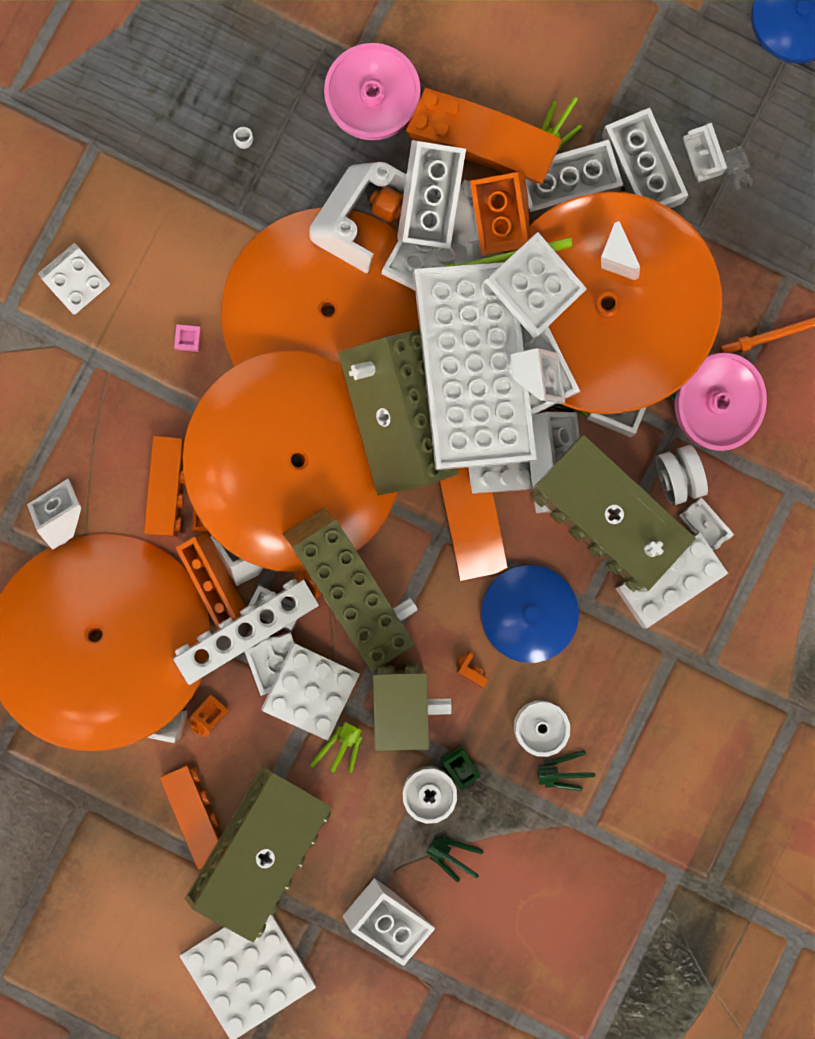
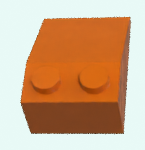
M515 172L471 180L470 185L481 255L516 250L522 247L530 239L525 173Z

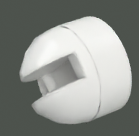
M240 127L235 130L233 134L235 144L241 149L249 148L253 142L251 130L247 127Z

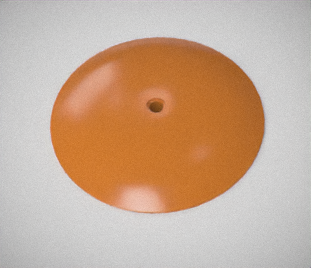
M600 192L567 200L542 214L529 226L530 238L539 232L547 243L571 237L572 248L555 252L587 288L548 326L580 390L579 393L565 399V403L561 405L588 413H626L649 407L662 401L690 380L707 358L718 333L722 312V288L714 258L702 237L689 222L669 207L655 200L630 193ZM620 221L640 265L639 278L636 280L601 268V256L614 223ZM604 300H612L615 306L611 310H605L601 307V304Z
M322 208L307 209L293 213L277 220L258 233L239 254L231 268L223 291L221 304L222 331L227 351L234 366L253 357L279 351L309 352L340 362L338 355L340 351L384 337L420 329L415 290L381 274L383 267L398 242V232L375 217L351 210L347 218L352 220L357 226V235L353 242L373 253L371 268L368 274L317 246L310 240V226ZM328 306L335 309L334 314L329 317L322 314V310Z
M279 351L246 360L227 371L207 390L199 401L189 422L184 440L183 472L190 501L208 532L224 548L248 563L274 571L303 572L305 568L283 536V533L324 507L337 519L353 547L358 551L378 532L393 506L397 492L377 496L341 363L333 359L309 352ZM293 454H297L301 458V465L298 468L294 467L291 463Z
M91 534L75 537L53 550L49 547L37 554L15 573L0 594V701L2 705L23 728L48 743L73 750L104 751L121 748L139 742L162 729L184 709L202 680L200 678L188 685L172 657L176 656L175 650L185 644H188L189 647L198 642L196 639L198 636L206 631H210L207 608L189 573L176 559L159 547L134 537L118 534ZM95 633H103L99 641H91ZM199 649L194 654V659L198 663H203L208 657L205 649Z

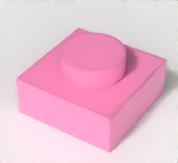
M176 324L174 349L199 352L202 328L199 326Z

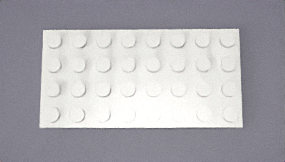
M503 263L420 268L413 271L435 470L537 460L529 391L513 380L509 369L511 362L510 354L524 351L521 323L485 283V280Z

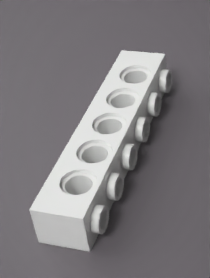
M295 578L283 585V591L275 594L274 591L261 598L263 603L256 607L253 604L240 611L241 616L237 619L232 620L230 617L218 624L220 629L212 634L210 631H206L196 638L198 642L189 647L188 644H185L175 650L176 656L172 657L187 684L194 683L318 607L319 605L305 581H297ZM289 596L293 600V606L290 610L285 611L281 606V601L284 597ZM268 609L272 613V619L264 624L260 621V613ZM247 622L251 627V631L247 636L242 637L238 633V627L241 623ZM220 636H227L229 639V646L226 649L220 650L216 646V641ZM199 649H205L208 653V657L203 663H198L194 659V654Z

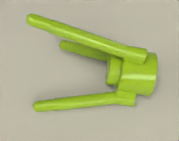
M574 97L554 128H549L547 131L557 102L553 101L541 130L560 138L561 135L558 133V130L573 109L578 98ZM578 125L562 139L557 152L582 129V125Z
M346 722L343 727L338 726L335 734L311 762L310 767L313 768L340 736L339 742L343 744L330 771L332 773L335 772L347 746H353L348 772L352 773L359 745L363 739L360 737L362 730Z

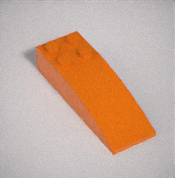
M425 88L406 130L411 140L466 149L464 160L508 174L524 172L526 180L543 184L562 141L561 138L506 114Z
M458 468V475L439 481L460 581L508 571L493 492L472 494L469 468Z

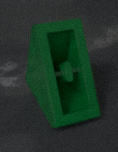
M461 744L440 757L443 765L460 790L481 777Z

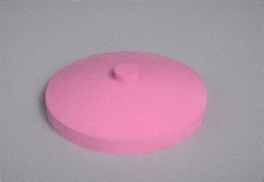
M365 43L346 50L333 62L325 79V102L334 122L346 133L364 140L386 139L399 133L410 123L420 101V81L415 67L403 53L388 45Z
M731 353L709 354L698 371L686 384L677 390L674 403L676 418L683 433L700 447L717 451L737 448L746 443L757 432L764 419L767 406V393L764 381L755 366L739 355Z

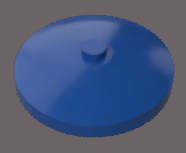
M754 0L751 10V23L754 34L762 47L774 57L786 62L807 63L815 61V0Z
M525 565L502 573L489 586L482 601L481 622L488 640L501 654L519 662H542L558 655L571 642L578 626L579 609L572 588L559 574L545 567Z

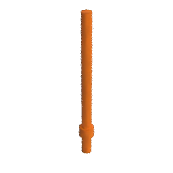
M815 317L752 337L744 336L738 338L736 342L720 346V353L751 350L752 346L815 327Z

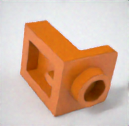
M471 651L467 655L463 653L456 664L459 667L457 673L484 688L488 681L484 677L486 672L475 665L472 668L467 667L474 653Z
M210 695L191 715L188 723L194 733L199 736L203 735L206 738L229 710Z

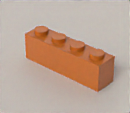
M153 436L144 534L177 537V532L182 530V518L179 517V510L184 507L185 495L181 493L182 484H185L183 438Z
M208 533L193 537L177 546L176 550L217 629H220L218 624L230 617L232 620L240 617V611L246 608Z
M190 763L161 776L160 780L199 870L203 868L221 837L218 830L220 823L215 813L211 814L208 804H211L210 798L206 790H201L198 783L201 781L200 774L196 767L192 768Z

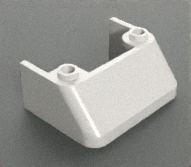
M385 162L350 166L311 224L309 231L310 240L317 246L368 274L371 268L373 253L353 242L357 235V226L347 216L369 182L377 186H388L404 195L407 174Z

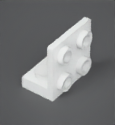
M75 242L38 273L41 279L72 314L78 313L110 285L108 280Z

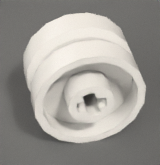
M692 445L678 448L676 455L668 451L656 456L658 476L664 493L672 506L686 502L688 495L696 499L708 494L705 471Z
M535 700L525 704L517 712L513 731L517 741L527 752L535 756L548 757L558 753L566 746L570 737V723L567 715L560 707L548 701ZM540 724L546 725L544 733L538 731Z
M434 765L421 766L408 775L403 786V804L407 812L415 820L425 824L438 823L446 819L454 810L457 802V789L451 776L444 769ZM427 789H429L430 792L432 790L434 791V795L430 798L426 797L425 791Z

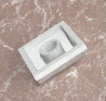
M620 221L614 223L601 256V268L636 280L639 278L640 265Z

